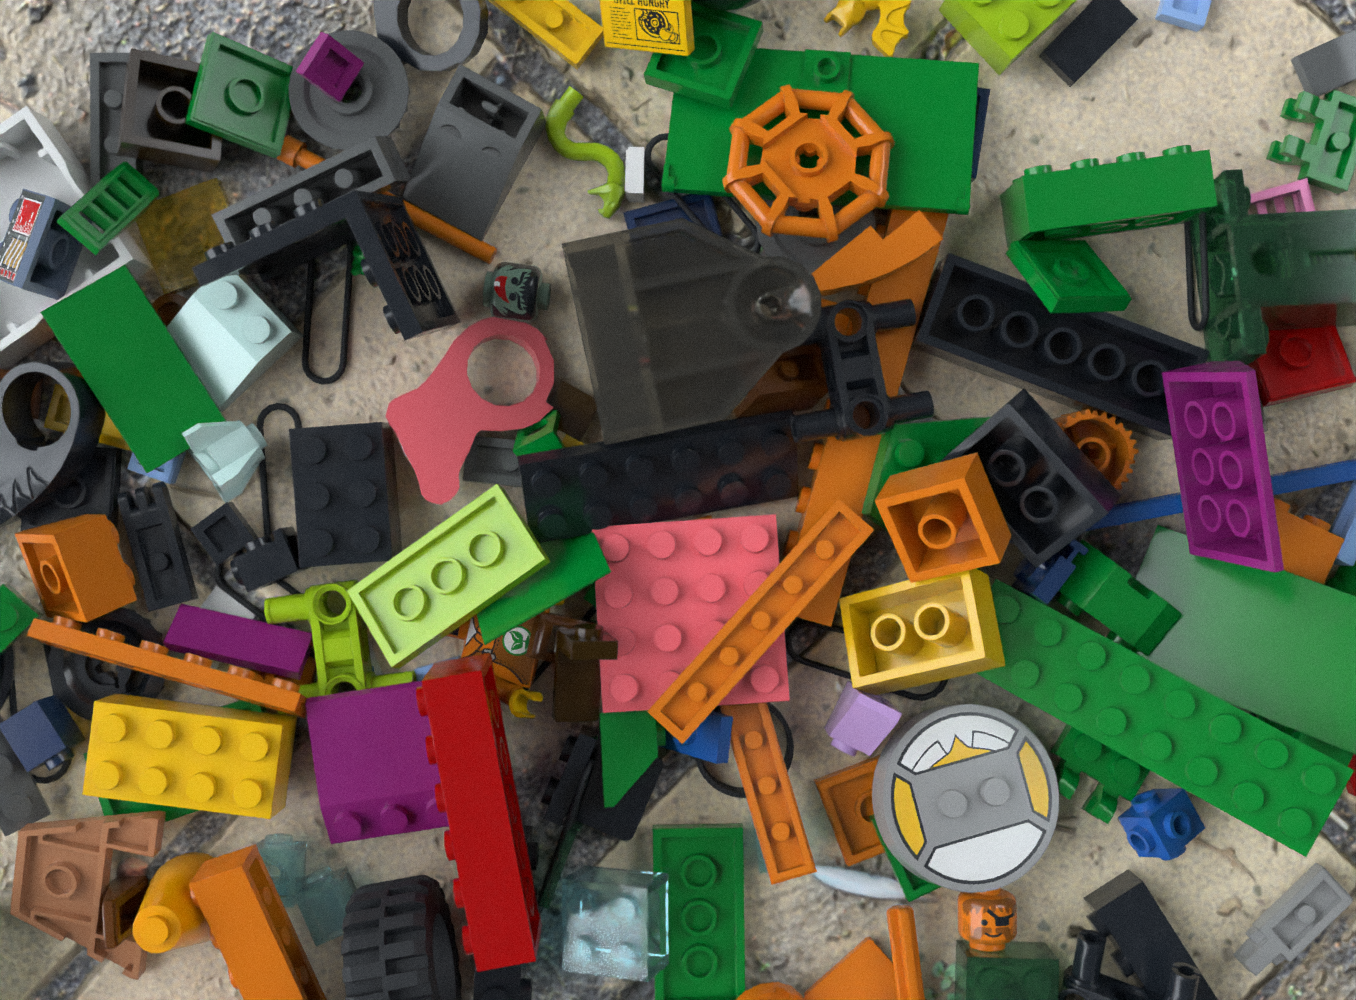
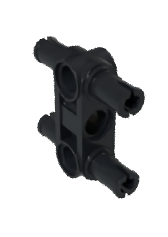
M911 299L871 305L869 301L844 300L836 305L819 307L816 311L812 312V316L772 324V336L777 351L813 344L820 348L831 403L829 409L790 417V428L795 443L833 436L843 442L889 433L895 424L933 416L934 405L928 390L892 397L888 396L875 337L878 332L915 325L916 313ZM836 314H844L851 320L853 330L850 336H845L836 329ZM858 404L864 406L870 414V423L866 429L860 428L853 419V411Z
M1084 929L1078 934L1073 965H1070L1064 971L1062 986L1055 1000H1079L1074 995L1078 994L1085 1000H1196L1201 972L1190 964L1183 962L1174 963L1171 968L1165 997L1112 978L1100 972L1106 937L1097 931Z

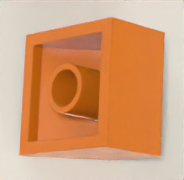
M84 514L15 533L48 618H54V615L74 621L89 622L137 600L133 589L135 585L133 572L123 562L117 546L120 542L118 531L114 524L107 519L106 514Z

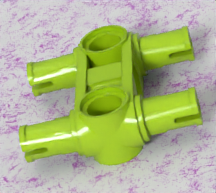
M358 580L311 585L309 588H306L305 593L266 598L264 601L265 618L269 625L308 620L311 624L318 680L317 683L300 685L299 693L306 698L339 693V685L342 681L353 684L356 690L417 681L415 671L376 675L372 671L367 625L347 592L348 589L360 582ZM332 590L341 593L346 601L342 614H335L328 608L327 597ZM278 711V713H279L280 715L287 714V713H283V712Z

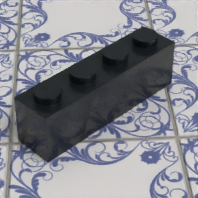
M1129 869L1084 897L1092 911L1086 916L1087 920L1095 931L1110 939L1116 949L1110 954L1113 961L1126 978L1132 975L1140 988L1165 997L1171 968L1174 963L1183 962L1198 968L1144 882ZM1201 974L1196 1000H1218Z

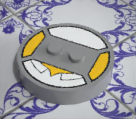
M953 704L934 707L915 715L892 735L882 750L875 768L872 783V804L875 821L884 843L893 856L907 870L917 877L938 886L960 892L976 893L996 890L1011 884L1025 875L1039 861L1052 839L1057 824L1059 788L1056 773L1047 751L1035 734L1022 722L1008 713L993 707L976 704Z

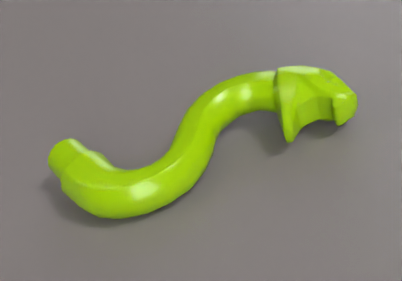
M569 86L561 98L555 100L548 111L545 125L547 138L553 149L562 157L573 161H597L606 168L608 173L607 182L587 192L590 195L600 196L603 199L604 206L602 209H598V212L604 218L610 219L620 208L625 195V166L620 156L609 146L591 142L575 143L567 138L565 134L567 123L575 114L573 112L584 98L579 92Z

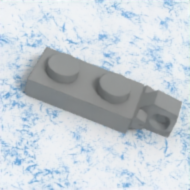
M1315 863L1252 924L1253 926L1246 932L1249 939L1233 955L1255 976L1271 962L1275 965L1280 964L1284 960L1291 962L1354 899L1323 866Z

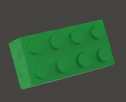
M1191 145L1168 148L1162 151V156L1146 158L1145 152L1127 153L1116 157V163L1099 165L1098 158L1083 159L1071 163L1070 169L1053 171L1052 165L1030 167L1024 170L1023 176L1012 181L1013 184L1000 195L1007 248H1009L1012 241L1071 240L1184 224L1217 206L1210 149L1192 152Z

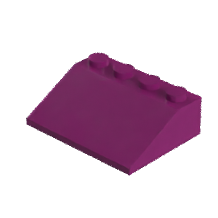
M1211 361L1162 372L1190 554L1271 572L1283 571L1284 566L1255 370L1241 361Z
M421 681L306 699L305 706L319 804L331 844L449 827L447 813H439L435 799V784L441 783L437 764L430 765L426 752L425 738L427 735H432L428 716H420L417 706L416 688L422 687Z

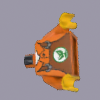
M564 600L560 601L555 605H563ZM550 608L543 612L550 613ZM476 614L447 636L465 640L461 658L491 653L500 701L509 706L511 714L515 717L535 719L536 716L527 709V702L529 699L542 702L543 695L540 692L524 690L523 688H530L534 683L539 662L538 659L526 656L535 617L485 645Z

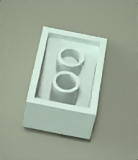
M246 275L226 276L207 286L200 287L167 326L221 412L230 406L303 337V334Z

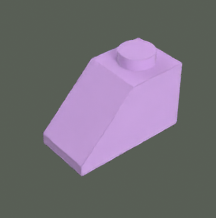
M847 681L824 729L833 738L831 745L840 751L855 757L859 750L871 756L898 723L902 713L887 699L854 689L852 682Z

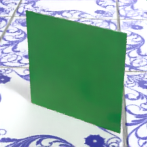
M594 532L587 535L539 543L549 558L550 563L477 614L485 645L611 572Z

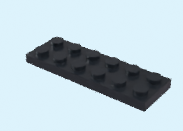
M790 409L519 455L517 460L527 525L538 543L587 535L592 532V529L600 530L607 526L654 523L799 497L797 443L793 440L790 428V417L794 416V413Z

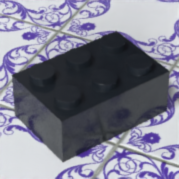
M1025 388L941 460L943 462L978 453L1012 535L1010 540L1035 568L1106 516L1121 496Z
M372 422L289 429L300 568L389 561L402 552L393 429L389 423Z

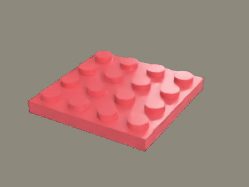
M776 514L613 525L600 530L592 529V533L594 532L611 570L609 574L595 581L597 624L603 626L604 631L618 640L617 659L600 660L603 713L649 710L780 564ZM785 630L717 706L790 701Z

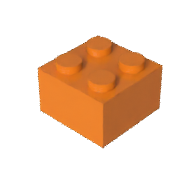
M978 453L890 475L875 499L877 508L911 583L999 564L1012 536Z

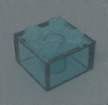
M585 865L562 879V971L649 982L669 965L668 873Z

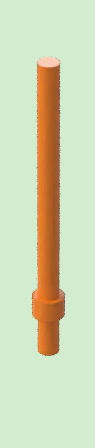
M290 135L284 138L281 154L276 157L277 160L293 168L299 165L305 169L326 160L307 150L306 143ZM388 191L382 193L384 195L396 196ZM403 200L416 227L487 264H491L497 252L496 247L476 239L442 219Z

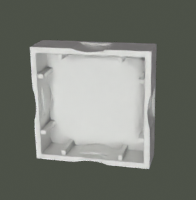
M25 106L0 124V243L3 242L10 224V208L20 198L23 188L50 196L70 206L74 205L91 189L90 176L51 120L28 106ZM92 221V225L103 234L104 231ZM127 229L97 255L93 254L83 245L66 293L59 300L18 288L0 280V369L7 370L55 336L40 313L41 311L123 265L128 266L135 279H138L153 268Z

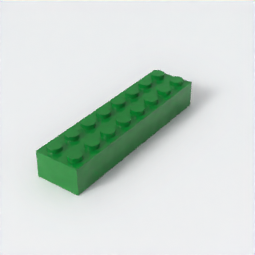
M995 579L991 586L1006 666L977 672L976 674L1307 857L1354 772L1353 769Z

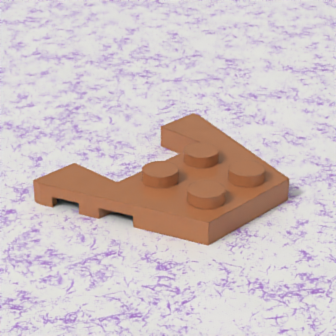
M149 811L26 824L18 831L10 914L60 941H63L66 937L87 948L88 956L101 963L106 958L125 968L122 974L131 979L138 980L146 970L148 952L136 943L133 934L116 948L105 949L102 905L109 887L113 849L154 857L161 850L166 812Z

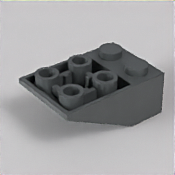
M460 64L436 107L410 174L411 180L407 182L402 198L476 239L483 241L545 128L546 120L542 109Z

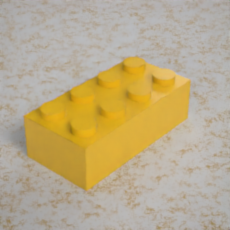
M117 693L94 701L82 795L271 819L286 806L297 717Z

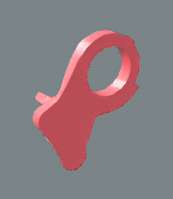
M495 316L472 324L453 341L440 363L424 383L417 389L393 399L388 404L386 419L396 433L402 451L416 473L420 492L425 500L442 505L450 501L457 494L460 487L459 472L479 431L524 429L539 422L554 408L546 402L554 384V359L545 342L547 338L537 328L524 322ZM494 339L510 340L522 346L532 357L536 368V384L532 393L524 401L510 406L494 405L482 399L472 388L467 375L468 359L471 353L482 343Z

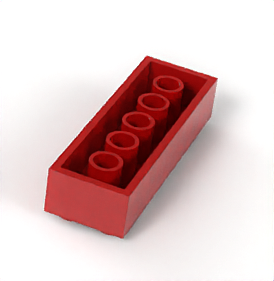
M491 653L436 662L422 679V687L416 688V699L420 716H428L432 735H427L425 738L426 752L430 765L437 764L441 783L435 784V799L439 813L446 812L450 830L444 832V845L448 861L456 860L459 878H454L453 880L455 903L458 909L465 908L468 925L462 927L464 950L467 956L474 955L477 972L535 962L542 923Z

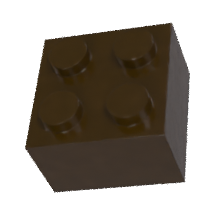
M131 48L125 73L117 149L118 156L209 173L214 172L221 158L222 138L185 123L200 63Z

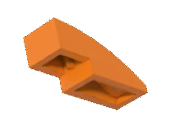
M920 210L883 240L870 225L800 282L793 290V293L798 299L829 296L858 289L882 280L907 267L933 249L943 238Z

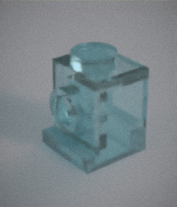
M284 833L266 835L265 839L259 841L256 846L269 874L270 865H274L280 870V876L270 875L284 907L293 908L304 896L307 841H293L292 835Z

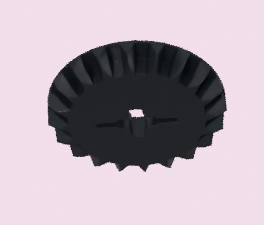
M120 607L89 622L76 621L82 624L80 629L82 632L95 635L98 628L107 629L124 635L126 637L124 644L138 648L142 640L164 646L161 639L162 633L152 626L151 619L142 617L134 609ZM51 647L49 674L54 690L65 706L87 720L92 721L94 701L116 693L156 699L159 693L166 687L164 678L116 665L118 672L116 676L112 670L107 672L102 670L101 665L105 663L104 661Z

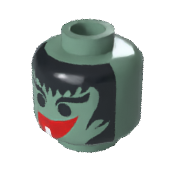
M501 262L497 264L494 272L487 271L483 288V306L490 308L492 317L495 316L531 324L537 319L540 310L548 311L551 283L543 282L542 272L539 267Z

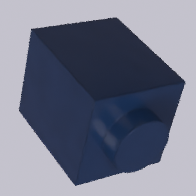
M57 694L36 700L0 723V730L27 772L43 765L49 771L57 768L75 756L71 750L72 748L86 740Z

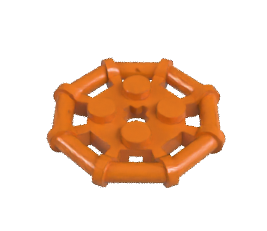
M790 84L780 87V92L744 118H736L731 124L729 130L732 134L727 175L722 179L724 190L727 193H732L762 227L761 233L772 237L774 234L824 238L830 243L837 241L840 233L874 208H881L886 204L889 199L886 188L890 150L894 147L895 142L892 134L884 132L855 101V94L846 89L842 93L792 89ZM799 108L830 112L829 115L820 114V119L808 118V113H801ZM783 112L786 115V119L769 131L763 128ZM846 118L861 134V137L854 139L841 124L842 120ZM753 144L762 147L763 152L760 164L747 166L749 145ZM804 153L807 157H812L816 154L820 158L817 160L816 167L803 168L800 166L799 155ZM856 156H871L868 178L855 173ZM764 182L777 197L771 208L752 188L753 185ZM850 190L859 196L834 214L831 203L842 194ZM789 206H793L801 212L817 208L819 219L787 216L785 214Z

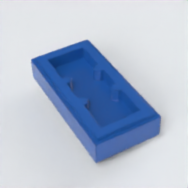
M712 711L683 744L665 729L666 744L660 747L715 764L728 763L733 716Z

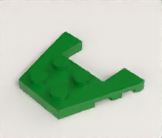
M991 416L895 424L889 433L881 435L862 514L888 532L875 499L889 476L941 462L949 452Z

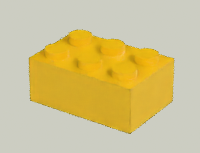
M978 569L913 583L910 580L839 598L851 681L854 689L873 695H881L1006 666L989 576Z

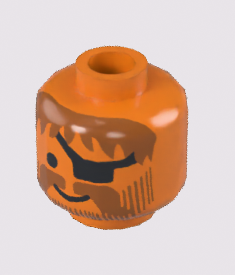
M1001 888L987 892H960L958 895L959 935L969 941V946L976 950L994 952L1005 949L1006 943L1011 942L1017 935V902L1015 896Z

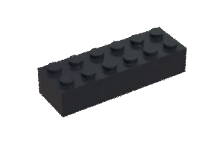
M948 253L937 264L925 296L911 345L912 348L1020 389L1025 388L1028 392L1076 410L1090 409V411L1097 410V413H1107V417L1114 416L1116 418L1115 423H1122L1124 428L1156 440L1172 439L1162 372L1206 363L1210 353L1206 349L1108 312L1050 313L1027 282Z

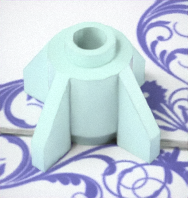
M240 420L198 423L182 433L190 446V449L187 450L188 453L198 462L225 503L243 492L259 463L265 459L262 449L267 446V443L253 423L245 426Z

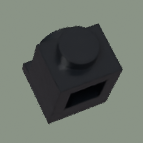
M293 527L279 528L272 531L274 541L270 534L246 543L244 546L247 552L233 558L230 562L234 578L238 584L245 586L247 592L265 588L311 568H300L298 539Z

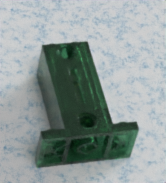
M1242 169L1223 170L1214 179L1217 206L1206 212L1210 314L1208 323L1203 329L1205 349L1210 351L1207 362L1241 361L1246 365L1250 364L1267 353L1266 347L1269 342V330L1356 326V209L1248 214L1251 195L1249 188L1244 186ZM1199 216L1190 221L1202 318Z

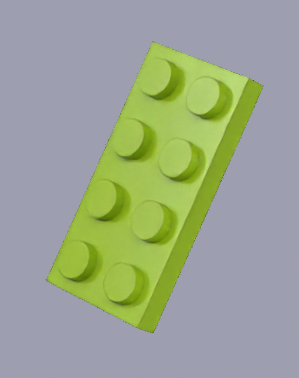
M496 484L348 589L347 592L391 668L400 669L550 563V560L505 489Z

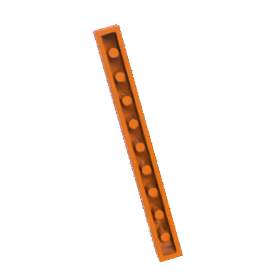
M888 209L884 225L877 224L875 231L883 240L917 211ZM922 212L940 236L943 237L949 214ZM941 242L907 267L882 280L857 289V294L863 295V300L869 301L871 305L911 299L914 304L916 313L915 325L878 332L875 336L886 393L889 397L897 396ZM850 319L847 325L845 336H850L853 330V325ZM827 398L823 410L829 409L830 399ZM858 404L854 408L853 419L860 428L866 429L868 427L870 414L864 406ZM882 434L844 442L837 440L833 436L823 438L822 444L814 442L807 468L814 470L810 486H802L800 489L795 512L801 513V518L797 531L790 529L787 534L782 553L783 556H787L838 498L858 516L863 517L862 509ZM851 557L797 616L798 618L829 627L832 626Z

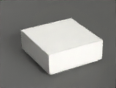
M628 147V150H626L625 170L626 199H628V202L644 203L645 149L644 147Z

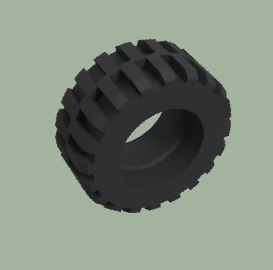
M418 875L360 886L350 896V900L346 904V916L343 918L342 924L344 935L343 941H341V955L343 956L344 967L342 968L343 983H345L346 989L345 1000H463L461 997L462 981L459 971V954L456 947L454 925L451 922L449 905L445 901V894L443 889L440 888L439 882L429 876Z

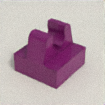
M320 32L295 72L331 99L340 102L361 70L364 62L329 34Z

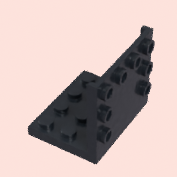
M354 190L326 204L323 203L322 199H316L293 210L296 218L279 226L277 220H273L249 231L251 240L234 246L233 242L230 241L209 249L204 253L207 261L192 267L201 287L230 275L259 274L262 281L267 282L357 240L365 259L360 261L363 273L373 288L379 286L387 303L383 307V313L395 334L401 332L404 340H409L445 330L460 323L459 317L402 197Z

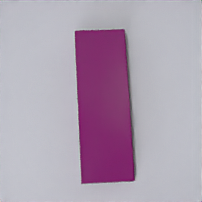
M181 603L163 643L170 651L183 654L191 653L209 660L300 680L313 646L312 633L274 624L269 625L265 622Z

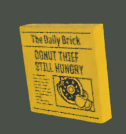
M599 0L605 47L689 56L695 50L691 0Z

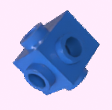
M1183 788L1145 791L1135 796L1131 800L1132 806L1118 817L1127 834L1129 844L1136 850L1139 857L1161 858L1165 861L1182 855L1187 849L1185 845L1205 829L1203 822Z

